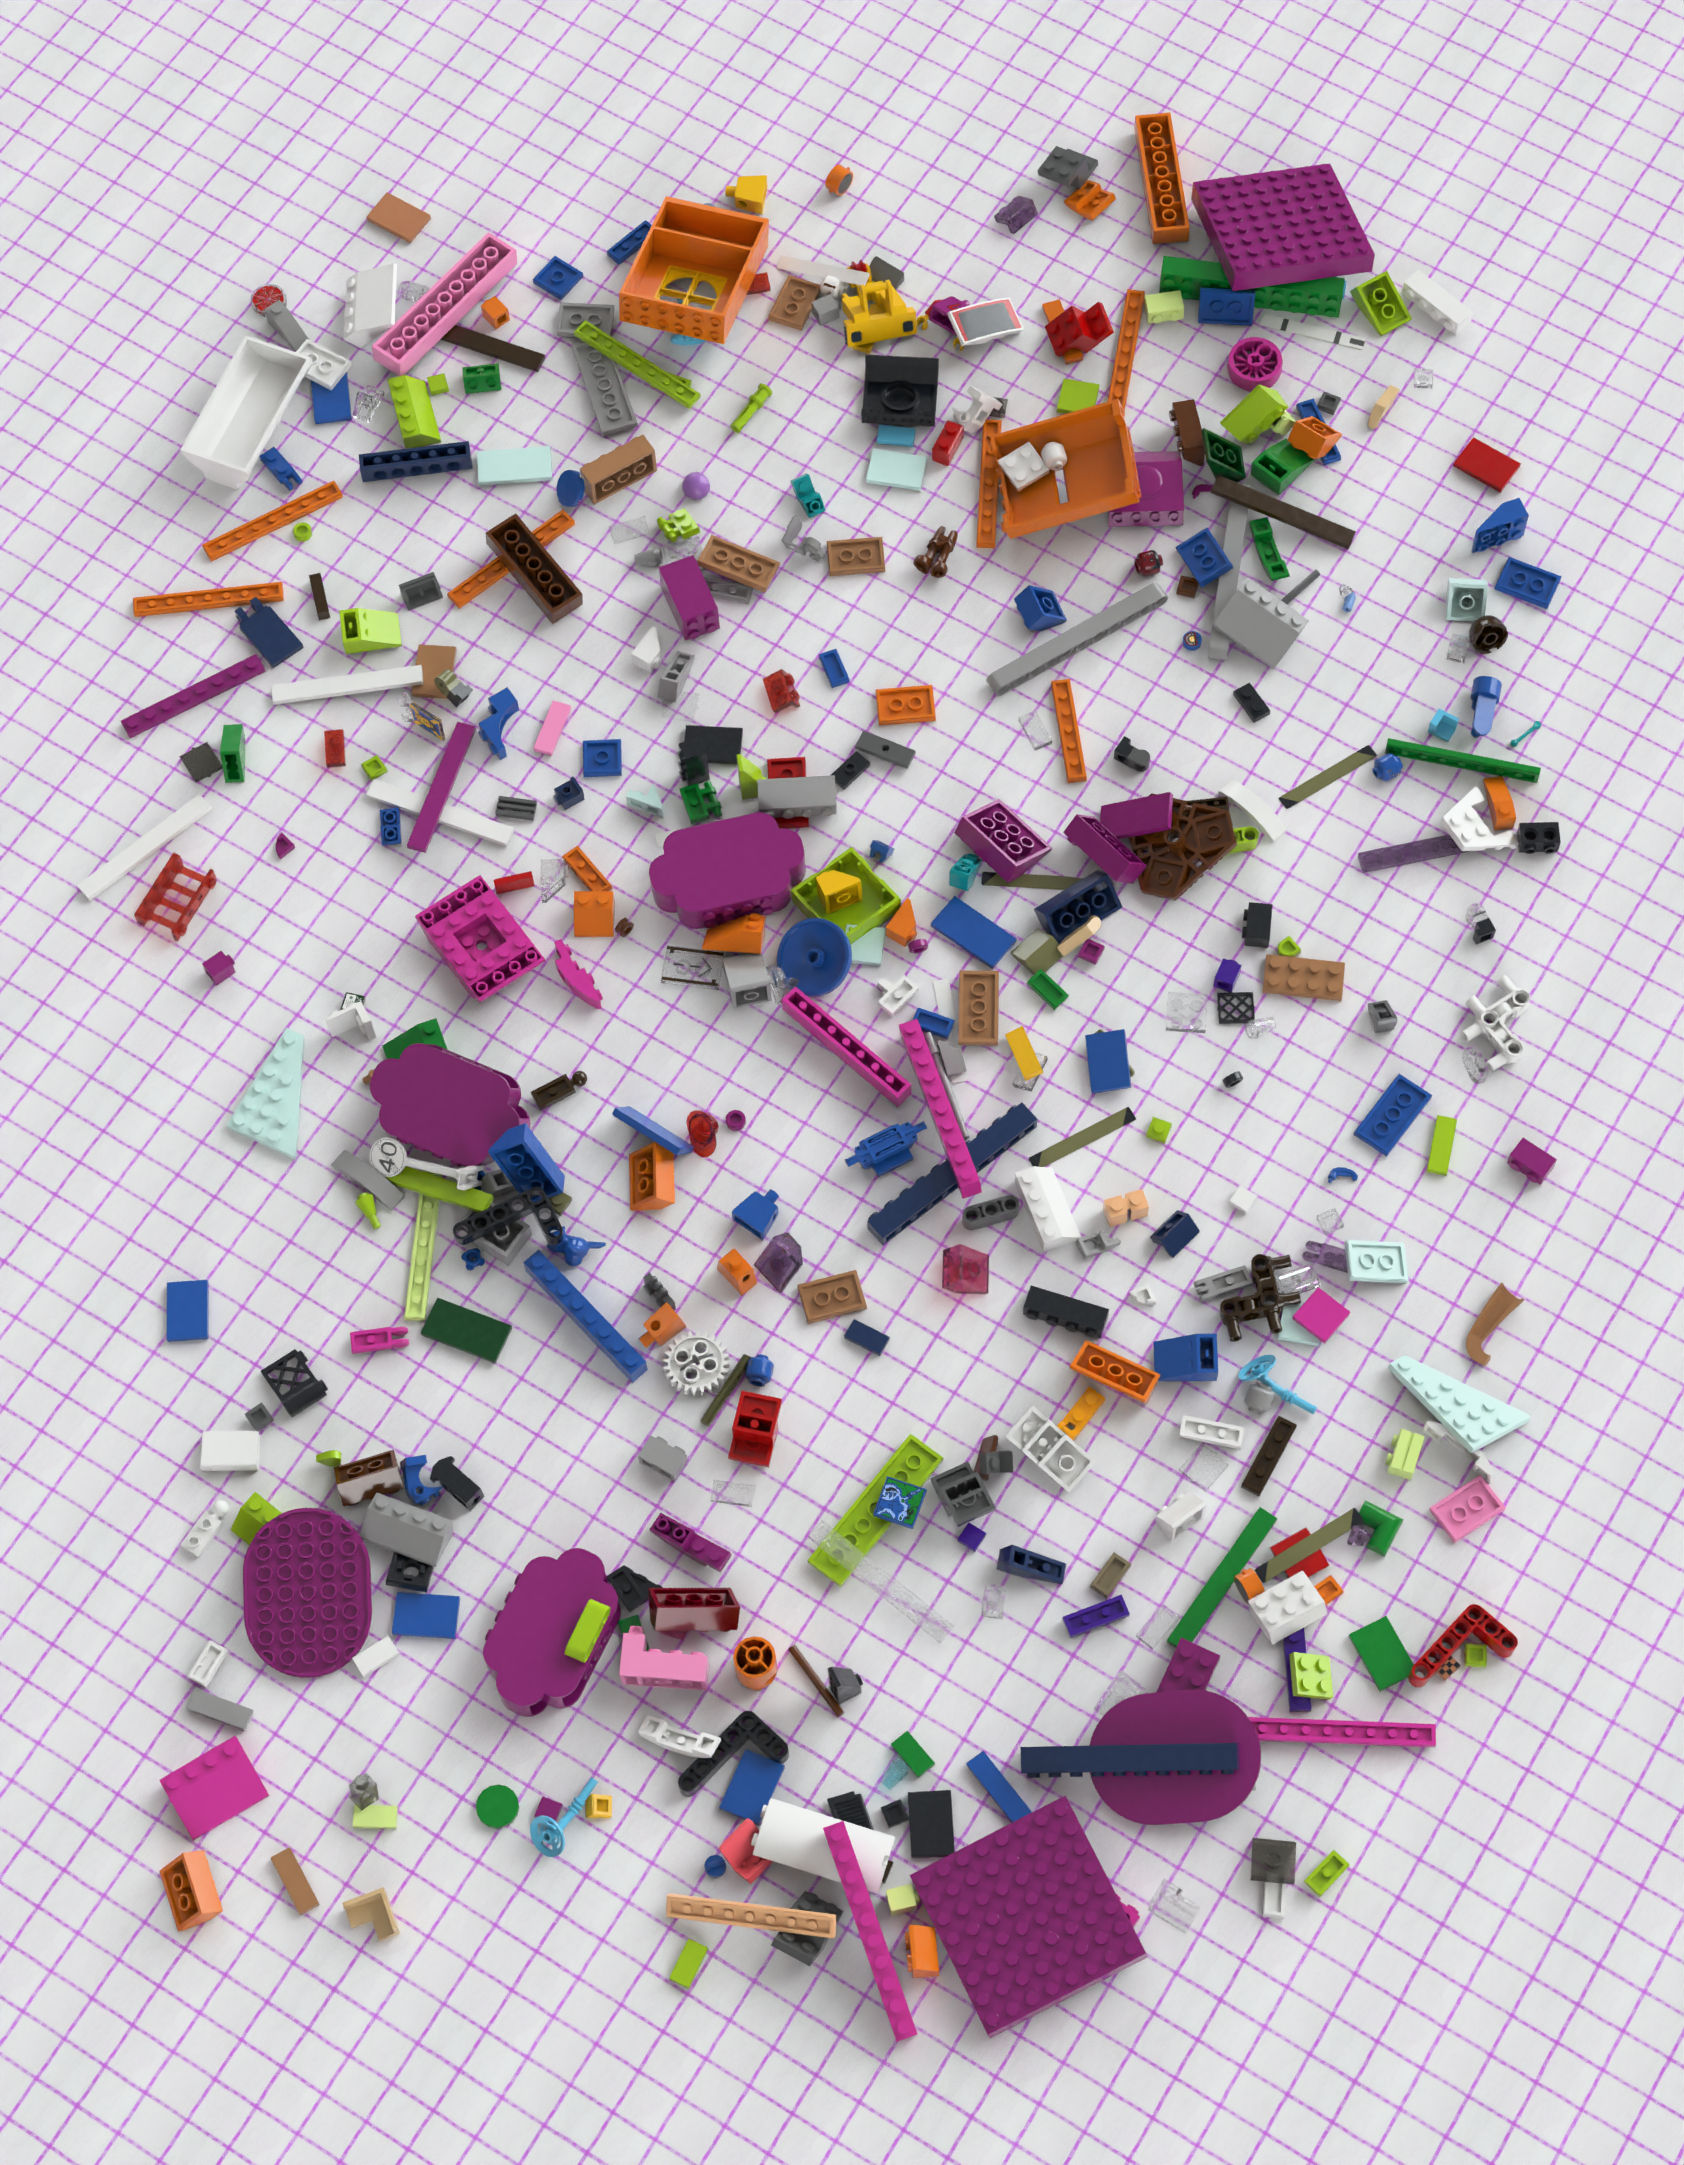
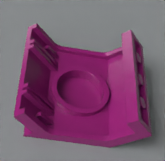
M1134 452L1141 491L1140 502L1108 511V526L1183 525L1184 496L1180 452Z

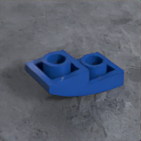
M399 808L380 809L382 846L402 844Z

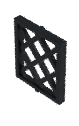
M1253 992L1217 993L1219 1024L1255 1023ZM1221 998L1226 1001L1223 1006L1220 1005ZM1234 998L1240 1001L1236 1006L1231 1002ZM1248 998H1251V1005L1245 1002ZM1228 1004L1233 1007L1230 1012L1225 1009ZM1242 1004L1247 1007L1244 1012L1239 1009ZM1235 1010L1241 1014L1238 1018L1232 1015ZM1249 1010L1252 1011L1251 1018L1246 1015ZM1221 1011L1227 1014L1224 1018H1221Z

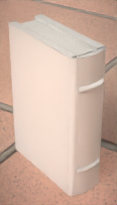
M203 1431L201 1470L213 1472L259 1470L261 1440L259 1431Z

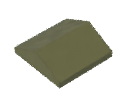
M1039 928L1010 952L1033 975L1040 969L1046 973L1063 957L1057 948L1059 944L1054 937Z

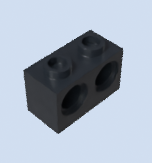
M1559 822L1519 823L1517 830L1519 853L1533 854L1535 852H1545L1550 854L1558 852L1561 843Z

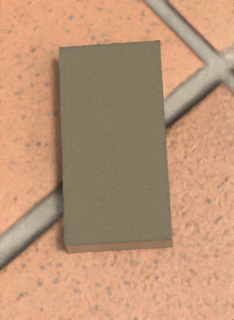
M1114 1552L1091 1583L1090 1588L1108 1599L1131 1567V1563Z

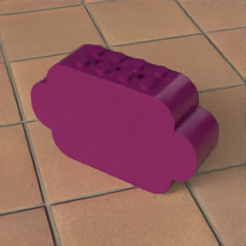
M761 812L676 830L666 837L663 844L664 854L654 859L649 868L652 893L656 905L665 912H677L681 923L692 929L713 928L716 925L753 913L767 916L773 912L780 911L790 903L792 887L799 884L806 874L804 847L800 836L793 830L779 829L776 820L772 816Z
M412 1044L404 1049L399 1059L390 1058L383 1060L376 1066L370 1080L371 1095L375 1101L381 1104L379 1121L387 1133L397 1137L396 1139L403 1144H414V1148L417 1150L433 1152L432 1156L436 1158L450 1159V1163L461 1167V1165L467 1167L491 1164L494 1162V1159L488 1153V1150L508 1129L524 1123L530 1128L529 1115L523 1107L519 1106L521 1088L512 1076L434 1044Z
M581 1548L569 1549L563 1552L557 1560L548 1556H541L531 1560L524 1568L522 1574L519 1573L514 1582L516 1586L512 1592L509 1591L504 1601L506 1605L503 1610L498 1611L495 1617L496 1624L493 1629L488 1630L485 1636L486 1643L483 1648V1656L489 1673L496 1680V1687L504 1706L518 1715L524 1717L536 1716L543 1712L548 1705L559 1709L574 1705L581 1697L620 1620L621 1608L615 1589L608 1583L602 1560L597 1555ZM593 1599L611 1607V1610L588 1660L583 1663L565 1655V1649L588 1601Z

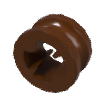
M625 917L618 922L615 931L620 933V936L626 937L632 931L634 924Z

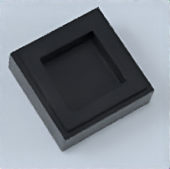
M901 1799L881 1807L889 1829L909 1821Z

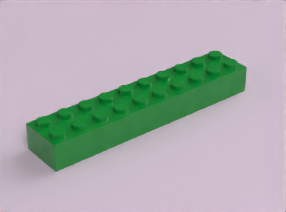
M1170 256L1163 257L1159 293L1180 290L1183 299L1199 300L1200 288L1232 289L1219 262ZM1329 277L1244 290H1255L1254 307L1258 309L1264 308L1274 311L1280 310L1339 318L1345 278Z

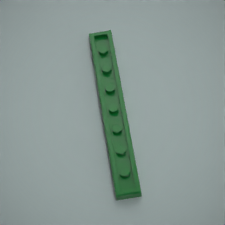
M1388 738L1385 750L1386 754L1391 753L1399 757L1533 783L1538 782L1541 770L1539 767Z
M1259 1507L1167 1639V1643L1176 1648L1181 1638L1190 1642L1194 1641L1233 1585L1234 1576L1241 1573V1570L1244 1569L1276 1523L1277 1518Z

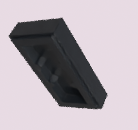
M856 751L831 775H835V783L845 790L870 766V762Z

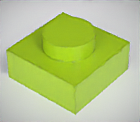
M1153 1117L1146 1137L1165 1143L1172 1123Z

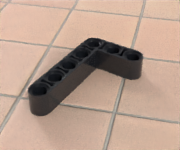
M539 1187L528 1189L458 1222L453 1227L455 1241L460 1245H466L533 1213L549 1244H560L564 1235L562 1226L545 1192ZM535 1195H539L542 1197V1199L539 1202H534L531 1200V1198ZM516 1204L524 1206L519 1211L513 1209V1206ZM497 1213L505 1214L502 1219H496L494 1216ZM549 1213L551 1216L544 1220L540 1218V1215ZM480 1221L486 1222V1226L483 1228L476 1227V1224ZM460 1230L468 1232L464 1237L457 1235ZM552 1230H557L559 1232V1235L557 1237H551L549 1236V1233Z
M744 1711L719 1736L721 1742L716 1750H722L724 1752L723 1756L716 1758L712 1755L711 1758H697L679 1777V1789L684 1796L691 1797L695 1795L748 1740L753 1742L771 1760L780 1764L786 1762L789 1758L788 1745L755 1713ZM746 1719L754 1721L750 1727H745L743 1722ZM763 1733L769 1735V1739L766 1741H760L758 1737ZM735 1734L739 1736V1739L736 1742H730L728 1737ZM776 1748L785 1750L781 1756H776L773 1752ZM701 1765L709 1767L706 1773L698 1772V1768ZM685 1781L694 1782L693 1787L690 1789L683 1787Z

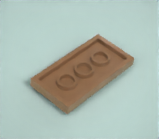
M711 535L697 560V564L700 567L766 593L780 566L778 561L714 535Z
M1266 954L1262 993L1341 1001L1345 963Z
M959 970L958 1045L998 1046L999 971Z

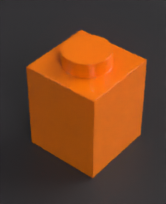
M496 296L486 300L481 305L482 316L495 330L510 320L508 309Z

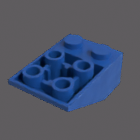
M1520 498L1502 503L1476 530L1472 553L1482 552L1489 547L1500 546L1507 541L1517 540L1524 536L1529 515Z
M1192 1334L1153 1342L1154 1372L1160 1374L1158 1381H1217V1334Z

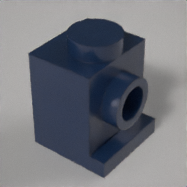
M574 776L554 789L555 795H553L556 804L558 806L561 805L564 810L585 800L583 789Z

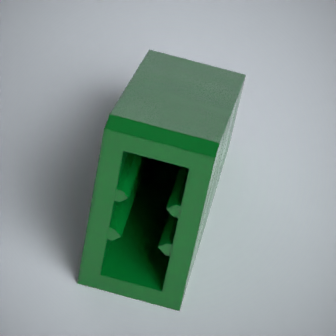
M243 724L223 726L220 756L225 783L245 782V734Z

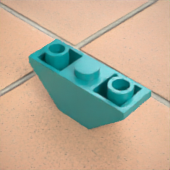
M964 854L950 869L949 886L969 891L973 886L982 860L978 859L974 854Z

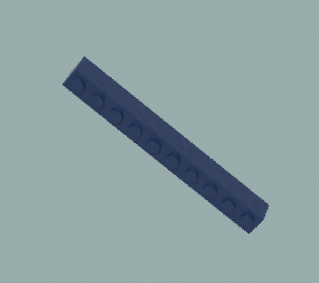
M1022 1102L1017 1106H1012L1002 1118H996L988 1129H982L975 1139L965 1142L977 1173L1037 1128L1038 1119ZM946 1158V1161L941 1165H935L925 1177L921 1176L918 1178L915 1185L910 1189H904L897 1199L888 1201L880 1212H874L870 1215L867 1221L868 1230L883 1246L958 1189L948 1159Z
M1239 1743L1020 1747L1021 1773L1027 1774V1778H1040V1773H1048V1777H1061V1773H1070V1777H1083V1773H1091V1777H1104V1772H1113V1776H1126V1772H1134V1776H1147V1771H1156V1776L1169 1775V1771H1178V1775H1191V1771H1199V1775H1212V1770H1221V1774H1234V1770H1240Z

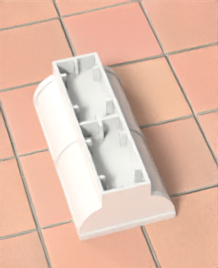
M245 335L181 447V453L184 454L189 462L203 471L205 479L239 490L241 484L249 479L251 470L270 436L281 422L282 415L305 374L309 372L312 366V358Z

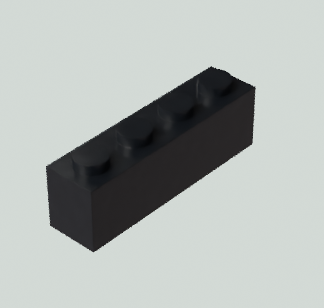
M1031 1285L1023 1306V1315H1026L1031 1320H1043L1051 1326L1059 1325L1065 1327L1070 1332L1079 1331L1085 1333L1090 1338H1101L1109 1316V1309Z

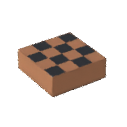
M1451 1656L1437 1671V1674L1446 1681L1461 1665Z

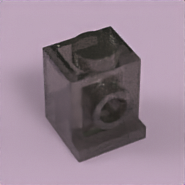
M367 1773L358 1775L349 1784L350 1794L348 1796L361 1811L379 1799L377 1783ZM368 1793L369 1796L364 1799L363 1795Z

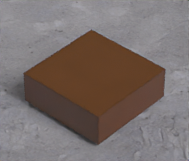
M1181 575L1176 594L1195 598L1199 583L1195 578Z

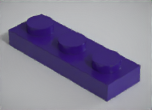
M1122 1595L1063 1616L1062 1619L1070 1638L1126 1618L1130 1613Z

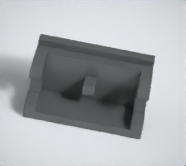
M434 572L399 585L401 596L408 611L443 598Z

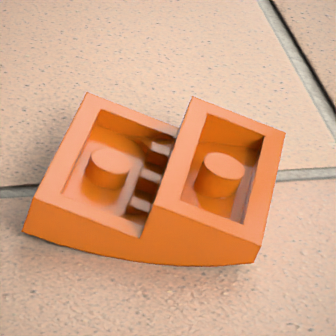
M1087 180L1081 189L1075 190L1064 200V204L1077 214L1093 221L1116 200L1114 193L1102 190L1099 183Z

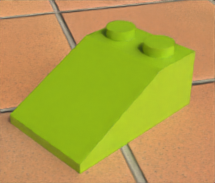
M1387 271L1350 291L1358 308L1380 336L1412 319Z

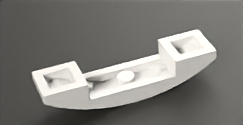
M1231 780L1219 790L1218 793L1222 797H1227L1231 805L1235 803L1260 826V831L1272 842L1276 841L1287 831L1286 826L1275 812L1261 798L1241 783Z
M1432 1421L1426 1422L1423 1431L1439 1444L1444 1438L1475 1462L1472 1470L1476 1474L1481 1475L1488 1483L1492 1480L1494 1475L1493 1469L1480 1449L1470 1453L1443 1424Z
M647 1715L638 1730L640 1736L658 1746L697 1758H711L721 1742L720 1737L704 1732L701 1735L693 1734L668 1726L665 1720Z

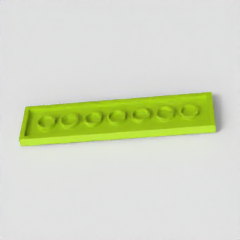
M910 1434L807 1560L808 1563L839 1587H842L892 1525V1522L873 1516L887 1476L922 1487L942 1463L943 1457Z

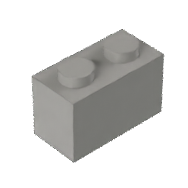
M650 1435L638 1455L639 1463L674 1482L688 1462L687 1454H685L686 1452L682 1448L668 1445V1442L659 1436L655 1438Z

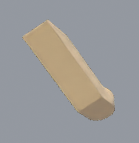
M1392 385L1386 389L1370 413L1367 423L1368 427L1372 429L1378 427L1380 420L1393 405L1400 389Z
M1091 916L1086 923L1064 938L1057 946L1063 956H1066L1096 933L1101 926L1099 917Z

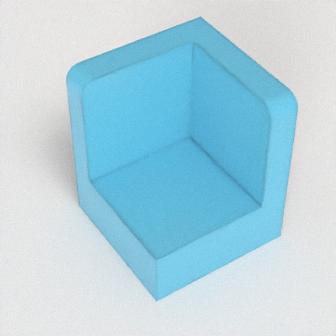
M1438 709L1429 724L1428 733L1449 742L1457 729L1459 718Z

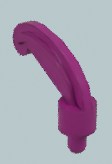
M1200 484L1195 486L1192 491L1193 499L1198 497L1200 492H1211L1213 485Z

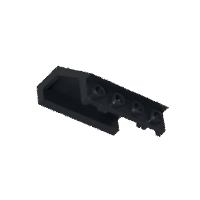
M865 355V383L863 407L861 409L862 423L935 427L939 358Z

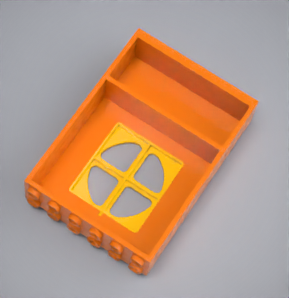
M666 196L619 292V321L724 344L768 248L769 219ZM678 279H693L687 293L665 288L668 284ZM700 281H705L714 288L717 296L716 299L694 295ZM668 296L681 299L683 302L678 304L660 300V297ZM691 302H694L703 305H708L712 308L710 310H705L696 307H691L688 305Z

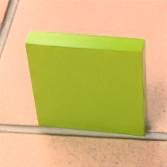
M1064 378L1057 412L1067 414L1096 405L1100 384Z

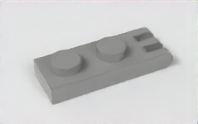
M1243 1265L1197 1280L1193 1284L1195 1288L1203 1286L1198 1288L1196 1292L1198 1295L1204 1294L1199 1297L1200 1301L1204 1302L1252 1286V1280L1246 1266Z

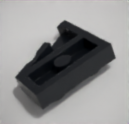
M625 1565L606 1576L629 1613L649 1600L648 1588H663L661 1585L649 1581L645 1576L633 1572L632 1569Z

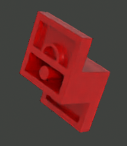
M1097 302L1085 312L1070 306L1045 326L1055 355L1061 357L1073 347L1088 353L1114 333L1104 306L1100 302Z
M741 1391L732 1426L733 1439L728 1459L769 1468L778 1433V1417L782 1399Z

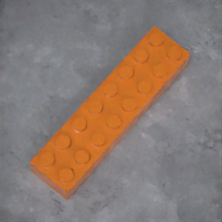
M1171 113L1135 116L1134 132L1152 243L1162 244L1188 241L1190 227Z

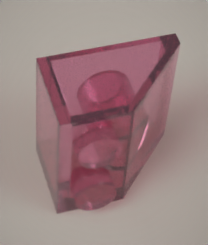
M962 1244L943 1250L942 1288L957 1294L988 1293L989 1255Z

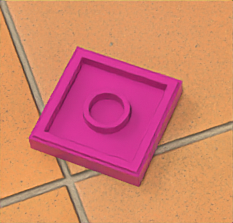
M1318 1287L1293 1315L1292 1319L1325 1344L1351 1312Z

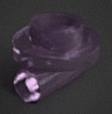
M1363 1525L1352 1527L1347 1540L1350 1546L1355 1544L1363 1546L1364 1542H1367L1368 1532L1364 1529Z

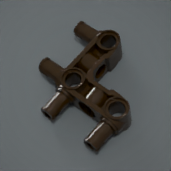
M1263 1254L1255 1255L1251 1260V1277L1257 1289L1255 1295L1246 1297L1236 1296L1221 1302L1220 1318L1223 1324L1227 1326L1231 1342L1242 1339L1239 1322L1265 1317L1267 1318L1271 1334L1280 1333L1282 1331L1279 1318L1280 1311L1285 1306L1301 1304L1299 1291L1282 1295L1278 1293L1273 1273L1277 1269L1292 1267L1290 1255L1275 1258ZM1261 1264V1265H1264L1265 1267L1262 1268V1269H1259V1268H1257V1267H1255V1266ZM1272 1301L1274 1304L1266 1305L1265 1302ZM1232 1309L1234 1312L1226 1313L1225 1310Z

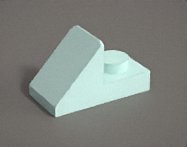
M654 785L651 786L647 796L639 791H628L626 795L628 806L663 818V805Z

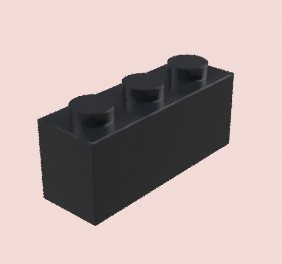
M700 736L679 743V751L676 753L679 759V775L682 782L686 781L687 785L690 786L710 780L707 751Z

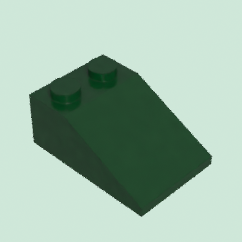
M1203 428L1201 431L1206 462L1215 479L1217 475L1237 483L1245 479L1246 474L1241 446Z

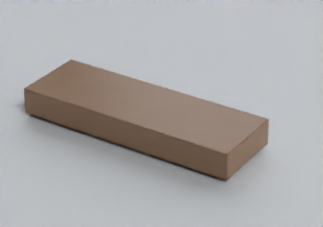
M289 1847L272 1856L271 1860L300 1916L319 1906L320 1904L291 1848Z

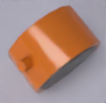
M840 164L836 165L826 178L825 186L829 189L828 192H834L838 196L843 195L852 183L853 172L850 171L849 167L845 168Z
M1251 1568L1243 1569L1240 1574L1234 1576L1235 1585L1247 1604L1248 1600L1265 1592L1259 1577Z

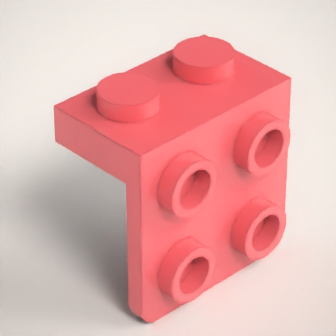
M747 1818L720 1845L719 1851L733 1870L749 1884H752L773 1861L752 1855L754 1851V1846H751L754 1833L759 1834V1829L752 1820Z

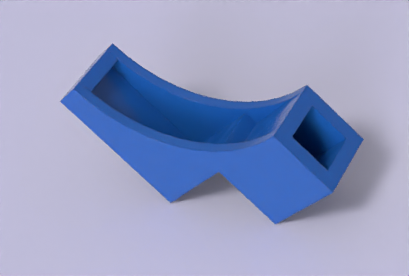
M508 687L488 698V710L492 716L479 723L480 731L478 732L481 739L488 742L491 753L497 755L500 760L507 757L505 746L501 740L503 728L508 719L519 711L518 701Z

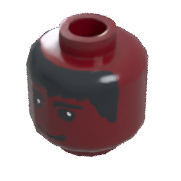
M1155 550L1139 553L1137 559H1134L1136 571L1142 576L1159 573L1160 566H1163L1162 556L1158 555Z

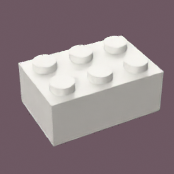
M1303 1570L1248 1600L1251 1615L1272 1645L1327 1615L1325 1601Z

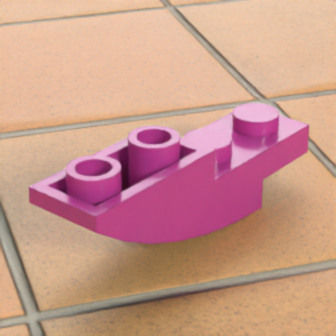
M562 939L555 941V949L560 958L555 960V964L562 980L581 1000L596 1009L602 1008L600 1001L603 998L599 989L595 990L593 986L595 981L592 974H587L585 968L579 969L576 960L572 961L570 957L572 952L568 944L564 945Z

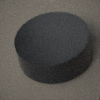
M1240 1071L1228 1075L1222 1081L1226 1088H1230L1243 1080V1076Z

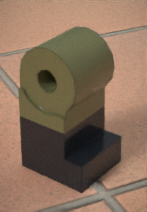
M449 669L444 670L434 680L438 689L456 708L473 691L469 685L465 686L457 679L456 675Z

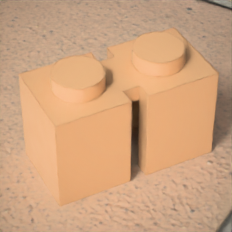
M1143 1189L1126 1193L1125 1198L1119 1195L1104 1200L1103 1211L1109 1227L1126 1223L1127 1210H1130V1221L1148 1216L1149 1205Z

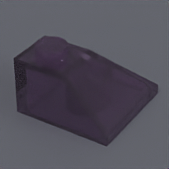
M788 1232L774 1236L754 1263V1266L779 1293L783 1292L803 1265L801 1246Z

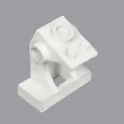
M970 385L967 393L972 395L973 398L971 407L968 411L963 412L952 407L954 412L952 416L957 418V424L964 426V431L966 430L973 434L983 426L993 408L999 410L1003 404L991 395Z

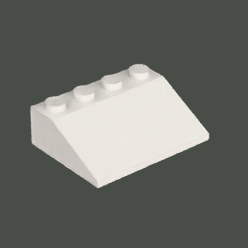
M393 263L360 271L347 279L345 322L343 328L345 341L362 348L394 325L396 264Z

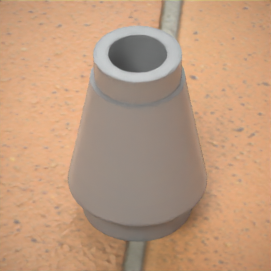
M652 548L634 555L636 565L658 566L663 563L661 549Z

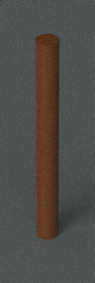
M796 1645L791 1646L788 1650L837 1717L842 1716L844 1711Z

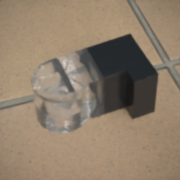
M1477 903L1469 905L1465 919L1474 929L1473 940L1477 945L1494 938L1496 929L1483 906Z

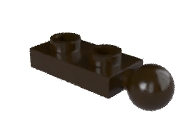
M576 1071L573 1073L572 1078L569 1079L564 1074L531 1091V1096L541 1111L576 1093L573 1086L581 1087L585 1085L587 1075L583 1071Z

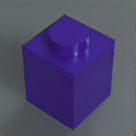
M1223 958L1215 975L1213 987L1232 993L1239 978L1242 965L1234 960Z

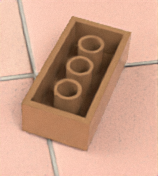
M641 435L622 446L616 447L613 451L601 455L591 463H586L580 468L581 478H583L585 484L584 492L595 505L656 472L655 450L646 437Z

